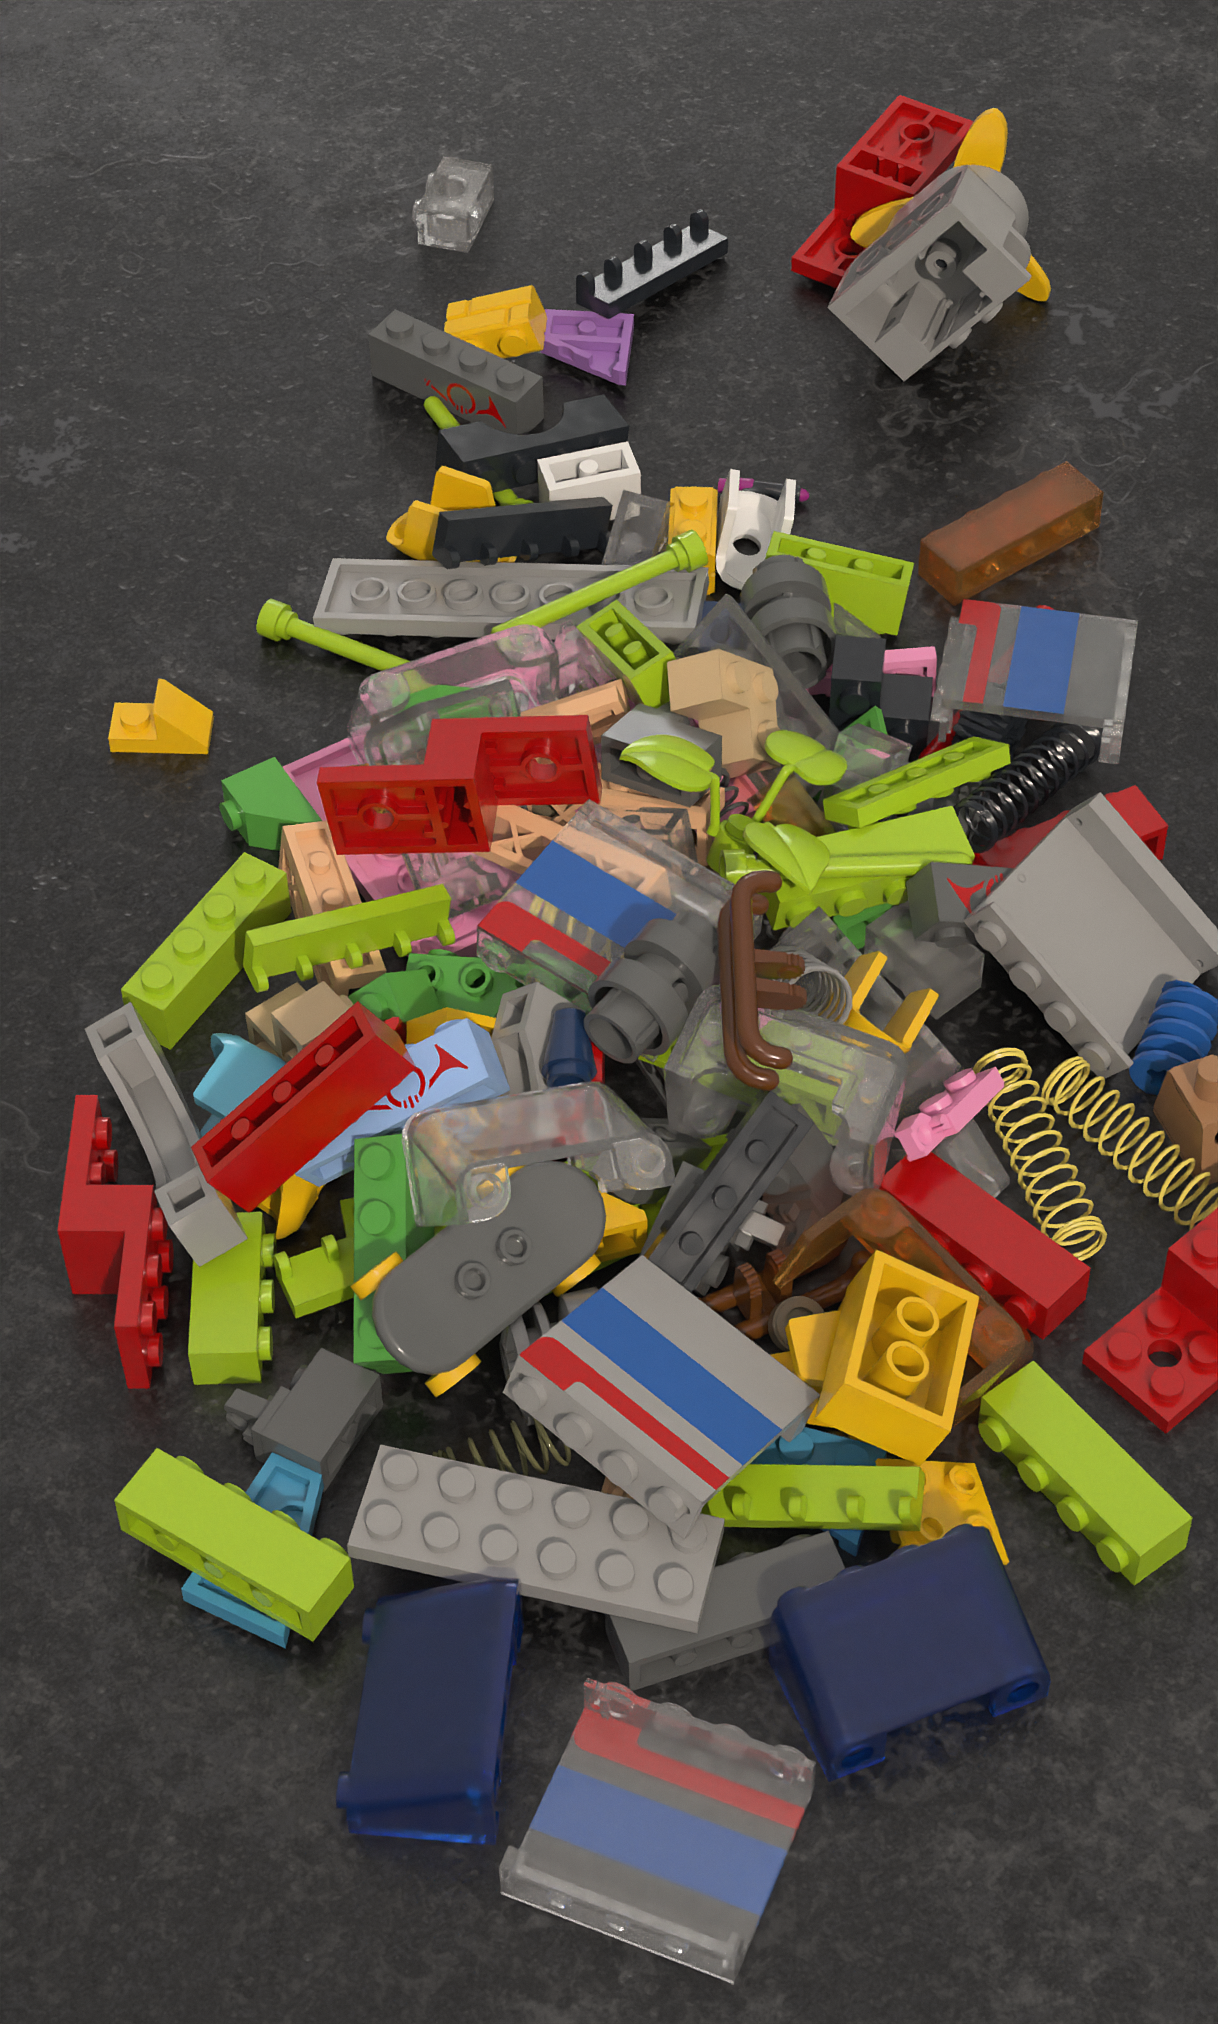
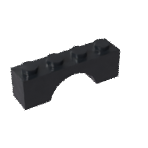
M599 395L563 403L561 421L552 429L537 434L519 435L496 430L481 421L446 428L438 432L435 469L438 471L441 466H446L487 480L491 484L492 493L538 483V459L627 442L629 425L605 395Z

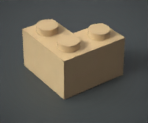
M721 649L667 662L670 711L698 720L700 729L722 735V768L727 769L731 778L781 767L779 762L767 754L764 746L768 735L780 730L777 725L776 713L778 685L772 668Z
M325 981L307 991L296 982L245 1013L249 1041L255 1046L278 1056L287 1063L353 1006V1003L346 995L338 996Z

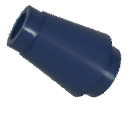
M563 1008L554 1013L541 1070L543 1077L547 1079L548 1088L556 1093L565 1095L580 1094L587 1091L591 1087V1080L597 1075L591 1040L584 1028L586 1014L576 1008Z

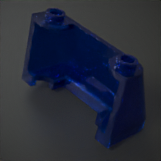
M496 1576L380 1596L376 1608L365 1609L362 1641L363 1644H370L351 1769L350 1772L340 1771L336 1793L337 1809H347L349 1833L496 1845L500 1816L499 1812L495 1811V1802H497L498 1787L501 1786L502 1779L501 1756L513 1665H516L517 1652L521 1653L524 1629L520 1578Z

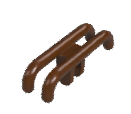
M769 870L752 871L742 876L732 888L731 898L719 911L717 922L723 1053L726 1065L735 1078L748 1087L763 1091L774 1090L779 1085L780 1078L778 1073L770 1068L787 1069L793 1063V1054L788 1048L771 1045L763 1039L759 1030L758 1008L792 1011L803 1008V1005H806L807 1002L805 987L774 981L778 979L790 981L791 979L801 977L805 971L803 957H799V954L794 955L793 953L787 954V952L761 950L754 947L753 915H763L769 909L768 898L758 893H775L782 887L783 882L782 877L777 872ZM747 1055L759 1064L770 1068H763L755 1065L750 1061Z
M843 1218L834 1219L829 1225L826 1237L812 1247L809 1256L803 1258L792 1257L788 1260L782 1250H773L766 1254L763 1270L756 1272L748 1262L735 1267L734 1283L698 1299L717 1314L738 1306L746 1320L733 1326L751 1341L768 1335L770 1313L778 1303L792 1297L793 1280L830 1263L848 1244L851 1234L849 1222ZM864 1250L857 1251L851 1258L850 1267L840 1277L800 1296L811 1298L822 1309L841 1302L845 1297L847 1286L868 1261L871 1254Z

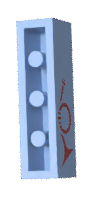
M468 1018L463 1020L455 1019L441 1024L435 1029L434 1035L417 1044H405L416 1069L366 1111L355 1123L351 1124L321 1150L315 1158L298 1170L295 1175L320 1187L354 1170V1139L404 1133L417 1138L510 1091L489 1032Z

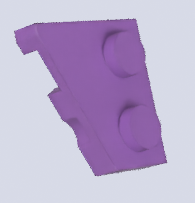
M545 309L547 325L546 332H544V348L541 350V353L615 384L626 385L634 332V314L619 313L607 319L590 311Z

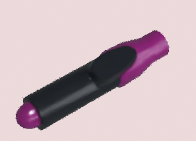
M719 478L718 493L723 492L727 478ZM739 478V491L763 494L777 501L784 486L783 483ZM796 485L795 504H799L809 498V492L803 489L802 486Z

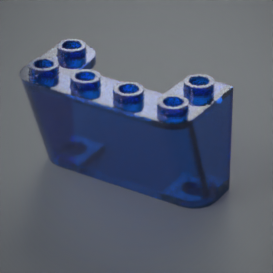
M962 1524L949 1530L943 1538L922 1546L915 1544L903 1546L894 1551L885 1560L866 1567L861 1565L848 1567L839 1572L832 1580L811 1588L806 1586L795 1587L785 1592L778 1599L777 1607L773 1610L770 1619L769 1663L828 1782L884 1761L887 1732L991 1692L988 1708L993 1717L1048 1696L1051 1681L1049 1671L990 1531L984 1526L973 1527L971 1524ZM1028 1683V1685H1026V1686L1023 1687L1022 1689H1020V1690H1018V1691H1015V1692H1012L1013 1690H1015V1689L1018 1688L1019 1686ZM864 1748V1749L861 1750L860 1752H858V1753H856V1754H854V1755H852V1756L846 1757V1756H848L850 1753H852V1752H854V1751H856V1750H858V1749Z

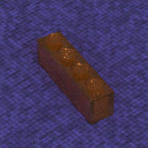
M1066 461L1049 471L1040 473L1036 478L1014 490L1006 491L999 498L976 510L967 512L960 519L941 529L934 530L920 540L918 574L955 606L961 603L963 599L972 597L1098 528L1104 492Z

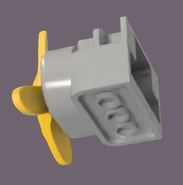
M997 108L985 110L975 119L961 144L953 168L939 175L915 197L892 201L863 213L856 220L851 230V238L866 249L847 268L827 308L903 381L907 380L947 346H950L952 349L958 347L968 337L973 325L978 321H981L983 324L989 322L1002 308V302L1015 291L1036 301H1046L1050 295L1051 286L1049 279L1031 255L1030 246L1025 240L1029 222L1026 201L1014 182L1000 173L1006 154L1008 132L1005 117Z

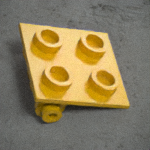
M876 1459V1466L920 1467L925 1473L920 1531H890L892 1542L901 1544L897 1548L901 1558L899 1563L901 1571L909 1574L912 1581H922L929 1578L933 1573L931 1567L935 1562L1007 1565L1009 1563L975 1463L924 1461L921 1466H918L904 1459Z

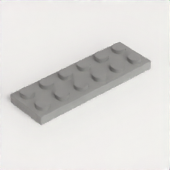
M380 1444L347 1548L348 1556L352 1558L698 1633L724 1533L725 1519L700 1513L690 1534L683 1539L665 1523L659 1521L635 1499Z

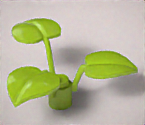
M778 730L772 732L764 743L765 751L772 759L785 766L780 770L752 819L742 814H732L728 819L720 822V778L715 773L710 772L715 761L705 750L677 736L651 735L634 741L622 751L619 760L629 761L638 765L653 777L674 788L687 792H700L710 788V824L706 832L715 838L706 861L714 871L719 873L721 850L744 849L745 854H753L755 851L803 890L806 895L811 894L818 879L829 864L830 852L827 846L817 837L797 826L779 824L775 827L770 822H761L790 774L795 772L805 781L814 785L834 784L843 778L847 769V761L842 755L827 750L825 746L815 739L795 731Z

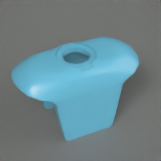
M226 1033L212 1034L211 1048L215 1062L193 1093L195 1103L212 1114L201 1129V1136L203 1137L281 1069L286 1062L240 1036Z

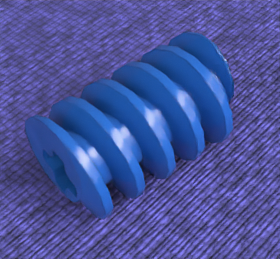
M1174 980L1164 984L1162 993L1148 1021L1149 1025H1147L1142 1035V1041L1136 1049L1135 1057L1132 1060L1134 1063L1129 1068L1131 1079L1145 1093L1158 1096L1168 1070L1207 1056L1211 1049V1041L1217 1034L1218 1000L1209 993L1202 991L1196 985L1186 981Z

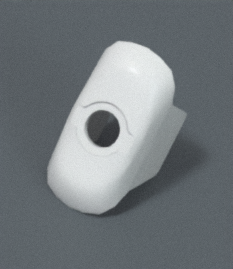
M730 469L720 497L717 529L716 569L722 581L733 588L742 590L747 579L753 574L752 570L765 560L773 531L790 534L794 521L796 480L786 478L777 501L763 494L739 491L740 470ZM742 538L750 539L759 546L760 551L755 555H744L735 549L733 543Z

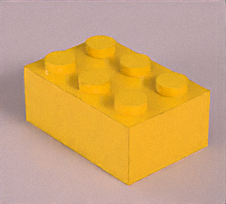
M876 1249L847 1286L815 1419L921 1466L951 1431L979 1296Z

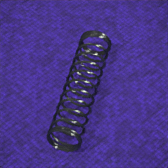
M1068 715L1061 718L1050 730L1044 732L1029 747L1024 748L1019 755L1013 757L1010 761L1011 764L993 773L988 780L984 781L966 798H963L953 806L957 817L960 809L964 807L965 818L972 831L985 841H990L985 846H978L969 842L974 853L981 854L989 851L997 841L1003 839L1007 832L1013 831L1017 824L1022 823L1027 815L1033 814L1048 798L1053 797L1059 789L1064 788L1068 781L1073 780L1078 773L1083 772L1088 765L1097 760L1101 755L1103 744L1101 735L1094 724L1080 715ZM1075 725L1086 731L1093 740L1095 747L1094 755L1089 758L1087 747L1081 738L1073 732L1061 728V726ZM1059 733L1070 735L1079 742L1084 751V760L1077 758L1073 749L1060 739ZM1046 741L1047 746L1042 745V742ZM1050 741H1053L1054 746H1055L1056 750L1058 751V753H1057L1054 749L1051 748V743H1050ZM1063 746L1069 750L1071 755L1064 750ZM1036 749L1037 755L1032 753V750ZM1040 749L1048 751L1055 765L1065 771L1064 778L1058 777L1051 763L1041 757ZM1054 755L1058 757L1062 765L1054 758ZM1022 758H1026L1027 763L1022 762ZM1030 758L1038 759L1044 772L1055 780L1054 786L1047 784L1042 773L1031 765ZM1064 759L1075 765L1074 769H1068ZM1044 764H1046L1049 767L1052 773L1049 772V770L1044 766ZM1013 766H1016V771L1011 770ZM1020 766L1028 768L1032 778L1040 786L1044 787V794L1037 793L1032 782L1021 774ZM1034 772L1040 777L1042 782L1037 778ZM1003 774H1006V780L1001 778ZM1010 774L1018 776L1021 785L1028 793L1034 796V803L1027 802L1022 791L1011 782ZM992 783H996V789L991 787ZM1000 783L1008 785L1011 794L1020 803L1024 804V811L1016 810L1011 799L1000 790ZM985 791L986 798L980 796L981 792ZM990 792L998 794L1003 805L1013 812V820L1006 819L1000 807L990 800ZM979 800L987 802L994 815L1003 821V829L997 827L993 815L983 805L979 804ZM968 808H973L977 811L980 819L991 829V837L984 836L973 826Z

